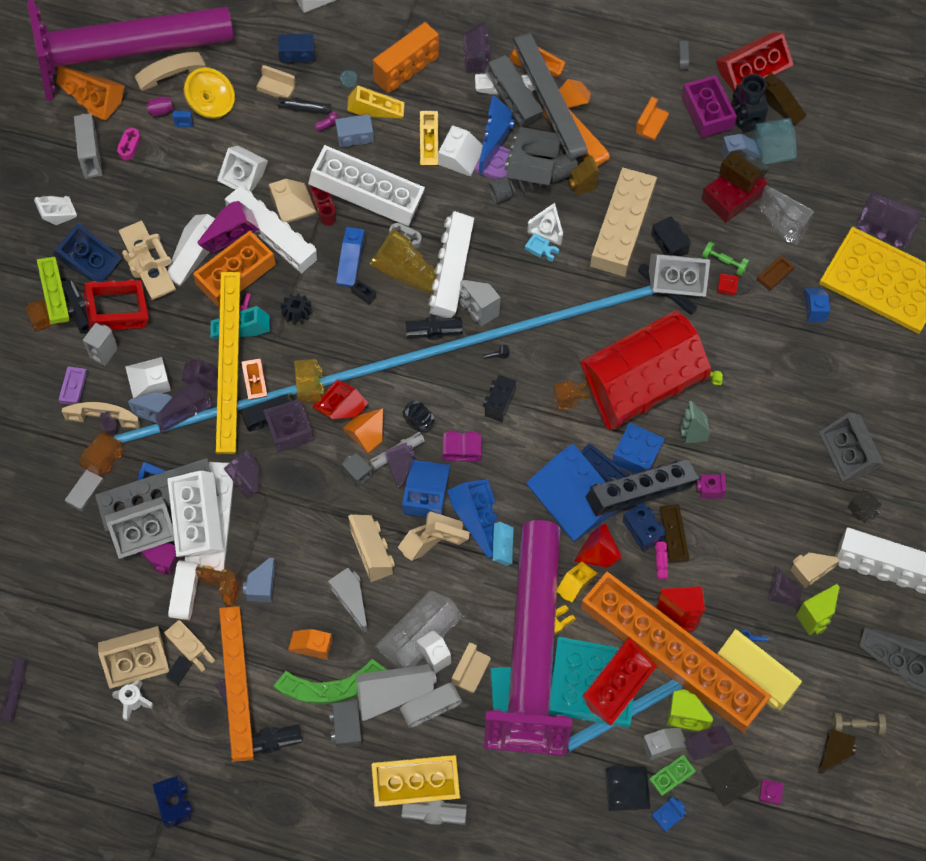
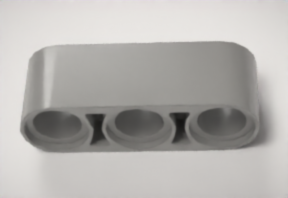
M448 683L428 694L407 702L400 707V711L408 727L411 728L457 707L462 703V700L454 684Z

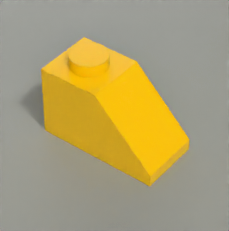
M580 562L566 573L557 588V592L563 599L574 602L595 578L597 572L585 563Z

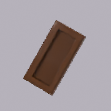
M781 255L756 280L767 290L771 291L794 270L795 266Z

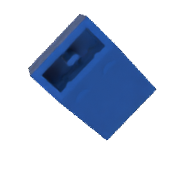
M412 460L404 492L403 514L427 517V513L434 512L442 515L450 465Z

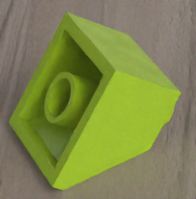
M838 584L803 602L796 616L809 636L813 633L817 635L827 629L826 626L831 623L830 619L835 612L839 592Z
M683 689L674 691L669 702L666 726L707 733L713 718L696 695L690 694L689 691Z

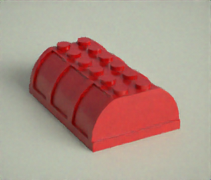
M677 310L579 361L605 428L608 430L619 428L627 420L638 414L642 415L648 412L651 407L670 397L681 394L684 389L697 382L705 381L711 375V367L696 329Z

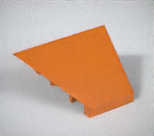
M567 79L559 89L568 108L589 103L591 92L581 81Z
M383 408L357 415L342 427L367 454L371 453L382 443Z

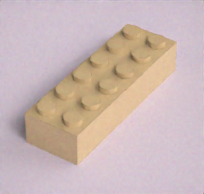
M622 167L592 254L590 267L626 276L655 189L657 177Z

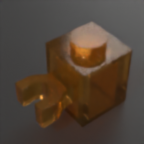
M573 380L554 384L553 396L557 409L563 410L576 407L578 398L588 399L589 392H581V390L586 389V382L579 384L577 387L574 386Z

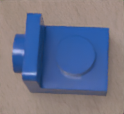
M671 797L651 817L666 833L684 818L686 808L679 799L675 800L674 797Z

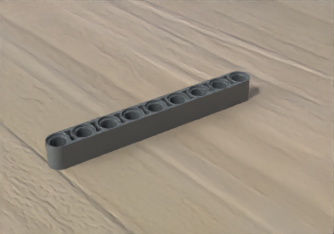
M531 33L514 37V48L568 158L571 160L586 155L588 153L586 143Z

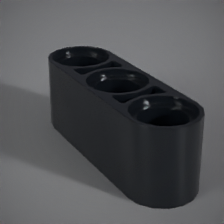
M285 394L247 407L242 410L241 415L247 430L256 431L297 416L300 411L293 394Z

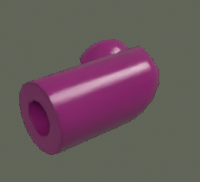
M331 112L328 118L315 123L318 132L335 125V119H339L337 113Z

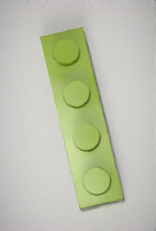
M56 257L37 259L50 324L68 322L69 315Z

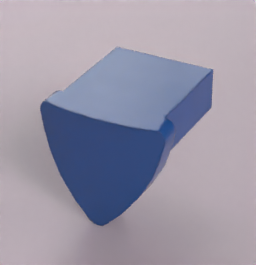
M144 462L139 472L138 480L147 478L150 473L157 475L166 472V470Z

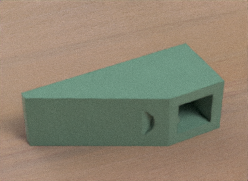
M689 401L687 409L684 410L685 417H682L680 435L684 437L685 443L708 441L710 430L707 415L693 401Z

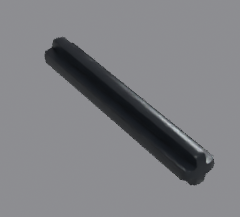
M643 263L639 267L638 272L650 281L649 266ZM664 293L690 315L696 312L697 306L683 294Z

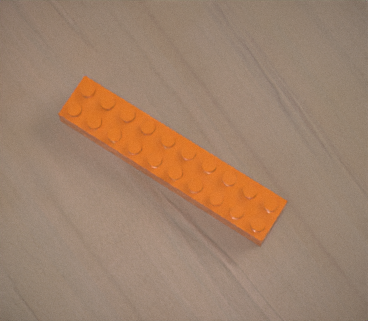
M609 572L603 575L582 600L581 609L622 641L625 642L630 637L653 661L657 668L674 681H677L691 694H695L700 701L743 734L771 698L769 693Z

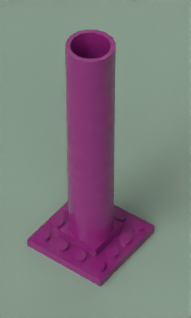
M34 0L27 1L46 101L53 100L52 93H55L52 75L55 74L54 67L233 41L232 24L227 7L47 32L46 24L43 25L40 18L39 7H35Z
M529 521L521 527L507 713H503L501 710L486 711L483 749L566 756L572 718H567L564 715L549 716L561 537L560 527L549 521Z

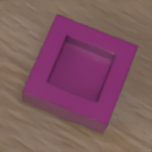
M763 779L761 781L759 802L780 806L784 783Z

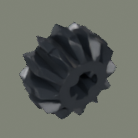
M290 293V298L284 297V303H281L280 307L282 310L281 315L285 317L287 323L292 321L295 325L299 321L302 324L303 319H309V315L312 313L311 301L307 300L306 295L301 297L299 293L296 296Z
M416 400L410 404L408 403L402 411V416L406 419L405 421L418 432L422 433L427 429L429 430L435 422L434 415L431 414L432 412L423 403H419Z

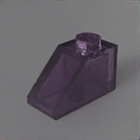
M198 358L185 363L181 380L195 388L218 391V368Z
M407 442L383 451L397 487L402 486L412 465V457L415 456L412 446H408Z
M246 450L223 469L248 499L258 491L259 465L254 456Z
M718 726L699 731L686 740L684 744L687 747L688 754L695 761L731 746L733 742L724 726Z

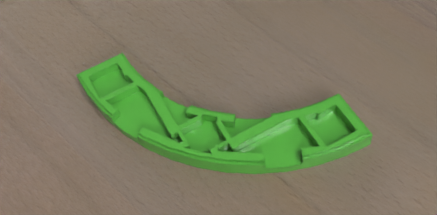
M371 659L351 677L322 683L310 682L285 671L273 688L283 695L301 702L332 704L358 696L357 674L385 671L387 669Z

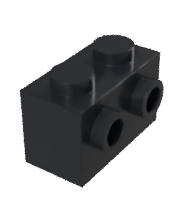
M672 216L653 224L651 235L665 255L683 256L689 253L690 238L682 232L679 222L675 221Z
M498 375L497 380H493L489 390L491 393L489 397H485L483 407H485V417L503 422L516 391V380Z

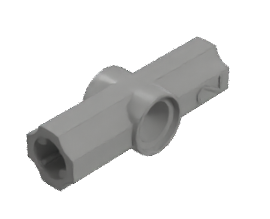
M443 800L403 804L402 818L424 820V822L429 824H442L443 822L465 824L467 805L445 803Z

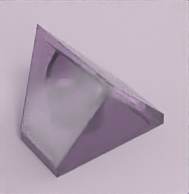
M775 565L768 600L799 607L802 588L797 587Z

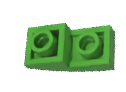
M682 755L669 766L664 767L652 776L650 780L660 794L664 796L694 775L696 770L686 757Z

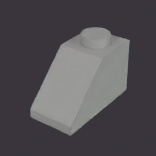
M681 728L662 729L645 735L642 740V745L649 761L688 748Z

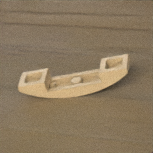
M199 52L181 53L149 65L135 75V79L141 91L157 86L158 80L187 69L191 73L196 69L205 68L206 65Z
M85 402L62 408L65 420L84 422L87 415L119 419L121 427L141 428L137 416L116 405L101 402Z

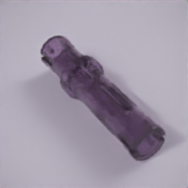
M13 659L10 676L7 677L8 687L0 720L5 722H13L20 687L24 682L22 678L26 661L22 659Z

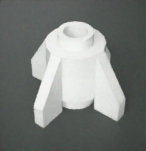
M136 680L112 694L113 698L119 699L124 706L123 719L125 721L129 720L131 710H136L141 705L153 708V703L143 698L140 692L141 680Z

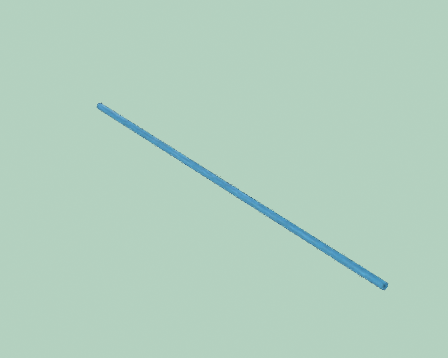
M651 285L268 392L265 397L237 401V411L285 394L296 395L328 386L337 379L346 381L652 295L657 292H652ZM217 407L168 420L164 425L157 423L114 435L116 444L217 417Z

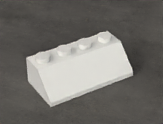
M197 471L167 478L176 557L204 555L223 551L214 473Z

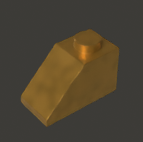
M593 156L587 157L571 171L568 184L570 189L574 190L576 196L596 190L599 169Z

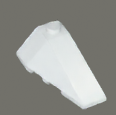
M208 214L195 215L186 225L167 272L172 282L180 287L209 253V251L197 243L215 219Z

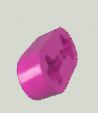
M127 129L121 138L117 151L122 160H130L136 153L141 141L137 129Z

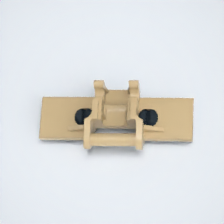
M142 221L118 230L129 252L127 253L124 250L122 254L130 266V271L135 278L141 277L151 299L153 300L175 291L176 288L165 266L171 264L172 260L167 256L160 242L159 234L149 236ZM155 248L160 259L154 260L149 250Z

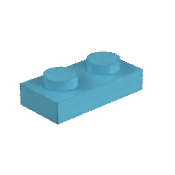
M502 522L494 524L493 561L508 566L512 564L514 527Z

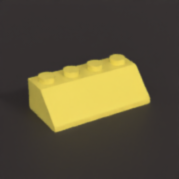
M736 629L717 654L769 693L771 698L767 704L780 711L802 682V680Z

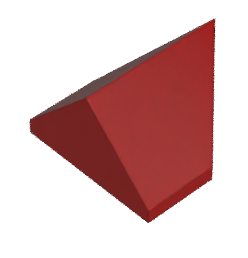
M603 523L589 535L573 562H583L609 568L622 558L606 523Z

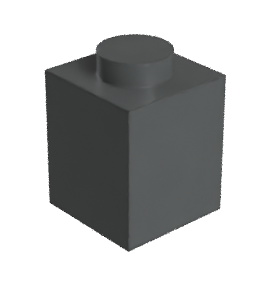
M358 453L348 456L343 461V473L357 488L373 476L372 468Z

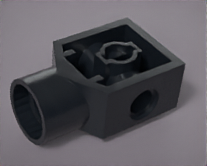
M758 74L746 75L742 79L741 84L736 85L732 95L733 99L730 104L737 116L736 124L741 128L743 134L763 129L768 112L765 96L766 81Z

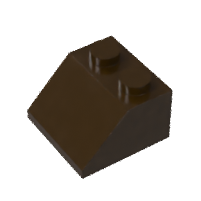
M741 149L732 150L721 162L719 175L748 194L765 176L769 168Z

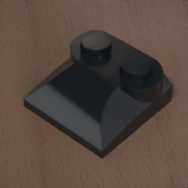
M615 765L611 768H605L608 811L651 809L647 767H622Z

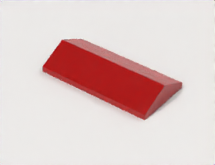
M629 637L582 696L593 714L607 724L612 725L657 666Z

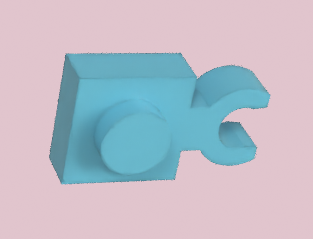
M536 233L533 234L525 245L526 251L539 258L545 255L546 259L551 262L554 261V256L550 253L559 254L557 247L549 246L550 241Z

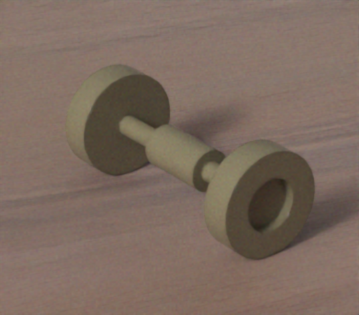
M833 713L832 729L842 732V725L851 726V728L875 726L877 735H884L886 732V718L884 714H876L875 722L859 719L842 721L841 713Z

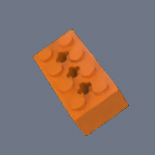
M424 22L374 58V82L388 94L392 90H396L404 81L411 79L415 73L423 70L426 65L438 58L439 34Z
M248 231L193 273L195 284L220 308L221 272H240L241 292L276 265L274 254L251 231Z

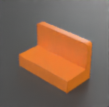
M651 97L636 127L637 134L651 140L657 138L669 116L668 112L657 108L658 99Z

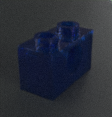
M175 776L152 784L163 825L166 829L191 821L189 814L193 813L190 802L185 801L184 794L187 793L184 781L180 782L178 777ZM171 798H179V801L176 805H169V801Z

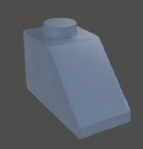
M742 134L723 138L721 151L724 159L732 150L741 149L753 158L760 157L755 140Z
M159 392L136 397L128 401L131 412L135 416L164 425L176 411L172 396Z
M274 558L267 559L252 571L247 577V582L243 583V594H246L248 601L272 602L276 566Z

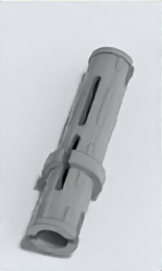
M417 432L407 439L400 440V443L370 459L372 467L376 471L397 457L410 453L413 448L425 442L424 437L420 432Z

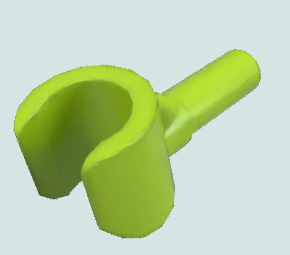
M720 371L711 372V382L714 385L722 384V373Z

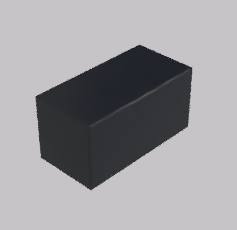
M359 279L351 286V293L368 305L375 300L376 291Z
M180 655L166 675L167 680L179 686L192 666L191 661Z

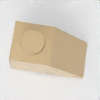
M426 525L410 530L398 546L403 555L411 561L422 557L441 540L426 535Z
M808 553L804 557L799 555L795 558L790 571L806 589L834 569L840 560L833 556Z

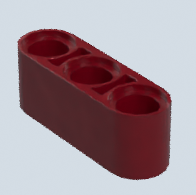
M309 185V192L321 223L325 226L333 225L336 222V212L330 193Z

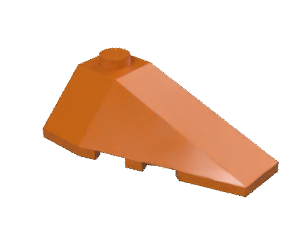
M64 66L58 67L56 83L69 95L75 97L77 102L87 108V112L92 113L93 116L107 120L121 104L124 85Z

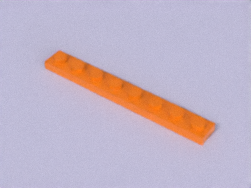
M240 606L219 608L232 762L253 760Z

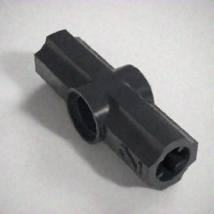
M66 280L61 284L67 311L70 317L73 318L79 332L86 334L90 329L84 299L79 295L73 281Z
M429 316L425 320L405 321L407 338L427 337L430 340H437L445 335L463 334L461 317L441 319L439 316Z
M298 724L278 729L276 727L264 728L259 733L251 734L253 753H272L280 750L281 747L302 743Z

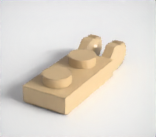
M180 620L164 632L165 636L201 672L205 670L204 665L197 659L201 654L211 664L215 661L206 650V647Z

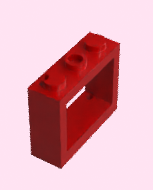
M141 280L93 281L85 283L83 296L90 330L95 323L101 326L106 325L111 330L146 328L148 313ZM136 294L139 312L96 314L93 296Z

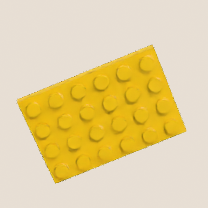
M852 227L819 284L920 334L926 323V263Z

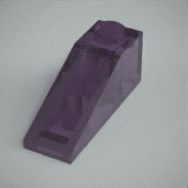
M198 381L180 389L155 416L160 432L212 407L208 393Z

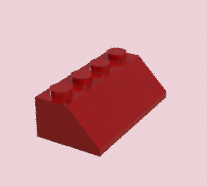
M771 32L716 60L721 77L733 92L736 85L741 84L742 79L748 74H758L765 78L771 72L775 75L793 66L784 33Z

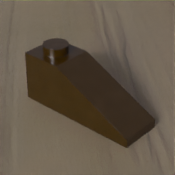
M772 72L764 78L766 81L765 96L767 104L790 124L795 126L806 117V113L784 82Z

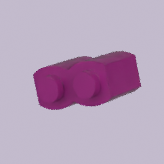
M454 430L443 433L442 460L481 461L482 434H478L475 431L461 434Z

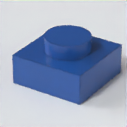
M173 111L175 127L193 128L191 111Z

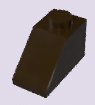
M831 729L827 734L818 773L823 774L847 762L851 756H854L857 750V744H855L856 736Z

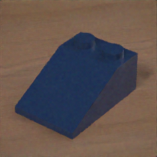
M79 223L76 224L52 254L67 267L92 282H103L122 259V257Z

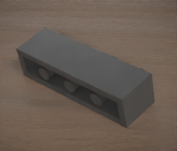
M507 55L489 62L485 73L507 107L512 111L520 127L537 121L543 112L541 105L534 99L531 90L523 82L522 76L514 68L513 62L508 59Z

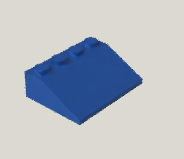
M574 444L557 454L526 483L573 542L619 511L595 516L585 496L590 491L592 485L596 483L604 484L606 482Z

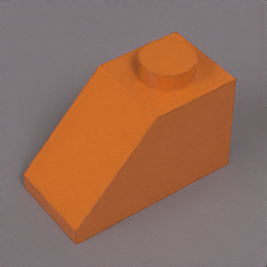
M313 629L293 631L288 651L328 660L333 642L331 633Z

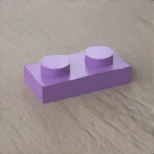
M67 367L59 396V403L73 405L80 402L88 373L86 369Z

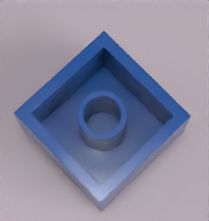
M629 423L613 454L612 461L619 467L634 474H639L645 469L652 470L663 447L665 438Z

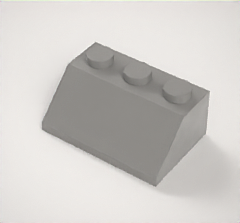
M651 253L649 277L652 292L706 297L710 260Z
M162 497L105 516L119 559L174 540L173 526Z

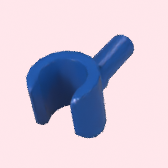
M748 630L741 631V634L747 635L750 641L768 642L769 640L768 637L751 635Z

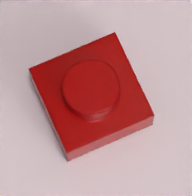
M721 273L717 293L735 296L739 277Z

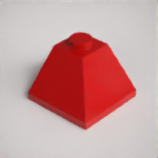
M337 379L312 408L331 419L351 418L362 413L368 402L355 388Z

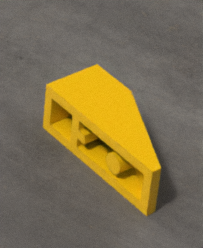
M357 85L348 96L347 111L361 116L370 114V117L402 119L404 117L405 102Z
M420 111V165H438V111Z

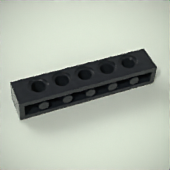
M689 459L684 461L676 460L670 465L665 466L662 464L652 470L645 469L639 474L633 475L631 473L618 480L613 478L604 484L596 483L590 487V491L585 497L597 517L690 489L699 480V477Z

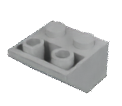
M468 280L460 281L459 302L464 309H468L474 322H478L480 326H483L499 316L500 296L490 284Z

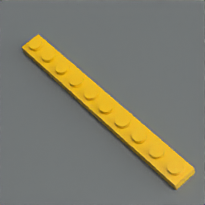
M221 272L216 454H236L240 272Z

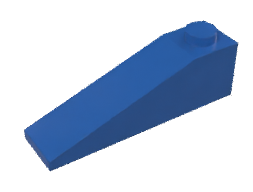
M492 96L488 125H486L479 161V173L481 174L499 151L500 146L508 138L510 129L513 130L515 119H512V111L495 96Z
M488 479L464 482L448 490L450 502L457 515L487 558L493 557L494 524L497 521V514L493 513L492 504H495V500Z

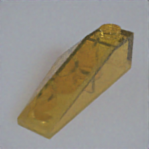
M392 228L371 260L370 265L390 277L433 295L432 284L437 278L435 269L432 265L427 264L422 258L423 255L420 251L417 252L411 245L412 242L406 236Z

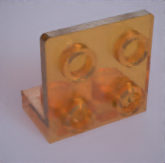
M210 566L196 567L195 572L200 583L220 587L219 594H221L226 608L235 607L240 589L236 575L227 569L218 571Z

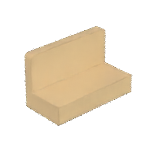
M263 65L261 68L263 76L257 85V91L277 98L279 96L291 98L296 89L295 77Z
M434 512L427 513L426 535L458 545L469 540L470 532L462 530V521Z
M469 642L452 676V683L470 693H475L491 658L478 652L477 646Z

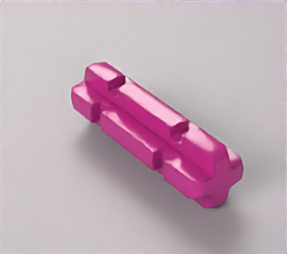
M657 542L655 545L657 579L666 580L668 578L666 542Z

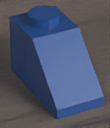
M804 288L807 322H826L830 313L828 294L823 288Z

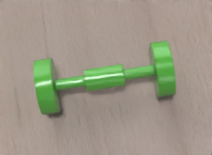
M709 242L702 258L708 259L712 254L726 264H733L739 267L736 274L742 277L750 260L744 258L741 264L733 261V258L723 253L718 254L714 252L715 243Z

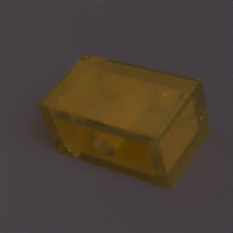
M317 359L294 361L298 403L321 401V394H324V385L319 382V377H323L322 365H318Z

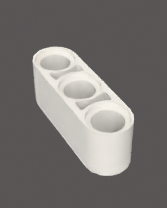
M178 561L169 606V618L191 619L199 577V563Z

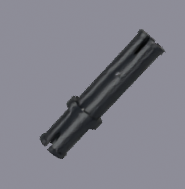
M279 96L278 101L285 102V104L278 103V108L293 109V111L302 110L328 115L331 113V110L324 109L332 108L331 103L299 100L297 97L291 99Z

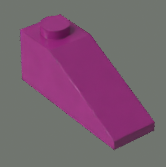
M169 543L139 552L154 570L160 574L168 573L172 575L180 557H176L175 545Z

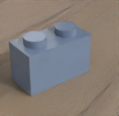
M370 114L335 119L339 147L374 142Z

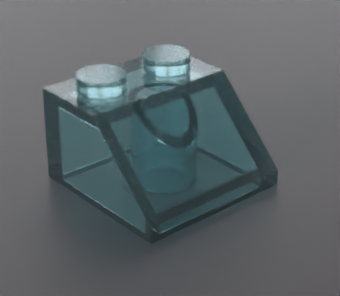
M791 118L756 124L753 138L763 165L797 159L796 135Z

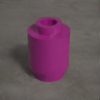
M163 96L150 99L149 103L146 104L148 113L152 114L153 117L169 114L170 111H173L170 97L165 98Z

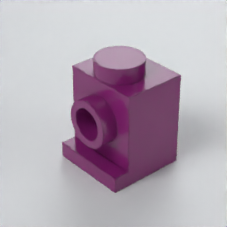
M725 473L700 476V479L696 482V491L700 492V499L724 498L726 492Z

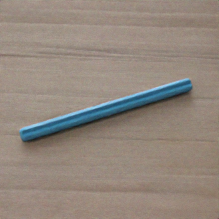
M671 680L633 702L631 717L683 687L677 681ZM596 722L571 736L568 750L576 749L615 727V725Z

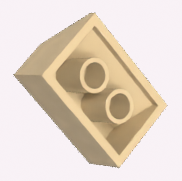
M372 515L348 516L350 531L370 582L392 575V567L395 564L392 556H388L386 553L388 546L385 539L380 538L379 532H381L378 521L374 522Z
M158 626L98 643V654L110 689L170 671Z

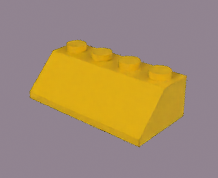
M456 755L372 763L375 807L460 799Z

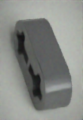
M688 40L678 41L679 70H688L689 67Z

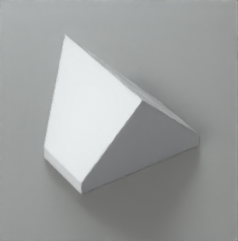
M553 203L529 220L527 232L530 234L536 233L550 242L561 245L563 231L555 203Z

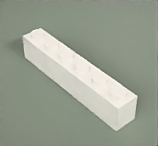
M239 186L225 198L226 207L231 202L240 201L251 209L260 230L254 233H257L264 242L301 274L317 261L316 248L311 243L305 242L301 234L291 230L289 224L285 221L282 222L274 211L270 212L261 200H256L249 190Z
M454 211L445 220L444 227H446V232L443 233L441 239L443 248L440 249L438 254L440 263L437 264L435 269L437 278L432 284L434 293L431 295L428 304L431 306L430 314L443 318H452L456 313L460 294V281L463 278L473 227V217Z

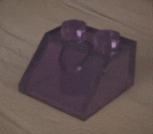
M301 399L263 410L277 453L314 441L312 429Z

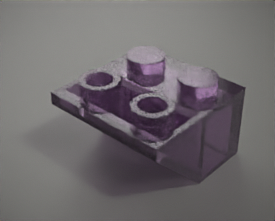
M480 23L464 34L465 73H484L486 65L489 63L490 45L487 41L489 40V32L485 30V23Z

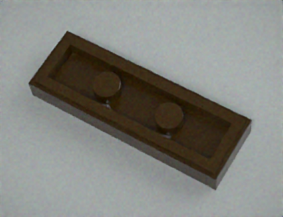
M679 504L660 506L659 510L662 525L665 529L664 538L667 544L669 563L689 561Z

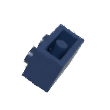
M280 34L278 42L280 62L314 61L313 34Z
M644 502L625 512L622 519L643 552L654 547L657 542H663L665 536L663 525L657 523L650 507L647 508Z

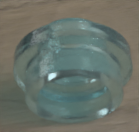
M350 70L344 71L340 75V81L345 87H352L357 82V74Z

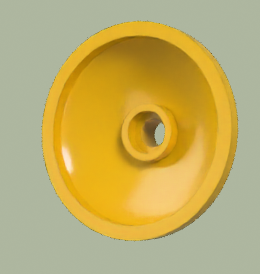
M199 68L191 72L185 80L184 95L186 101L199 115L207 118H219L226 115L233 107L235 100L233 87L221 72L212 68Z

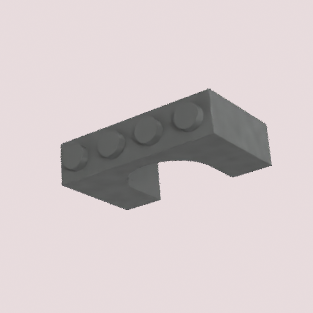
M520 127L519 132L514 134L508 159H506L505 170H507V178L550 185L554 160L537 158L530 155L558 157L561 142L557 134Z

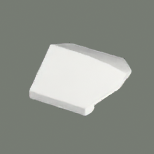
M42 196L36 197L34 200L42 219L54 225L61 224L77 216L68 196L64 198Z

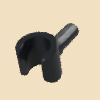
M500 345L499 351L483 354L484 359L498 356L506 359L509 356L510 349L508 345Z

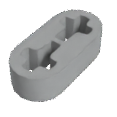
M395 223L390 227V238L393 241L410 249H417L421 246L422 239L418 231L400 223Z

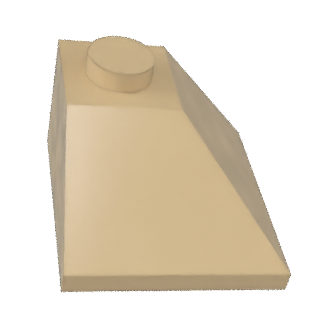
M283 179L269 184L271 198L282 222L289 223L316 214L304 183Z

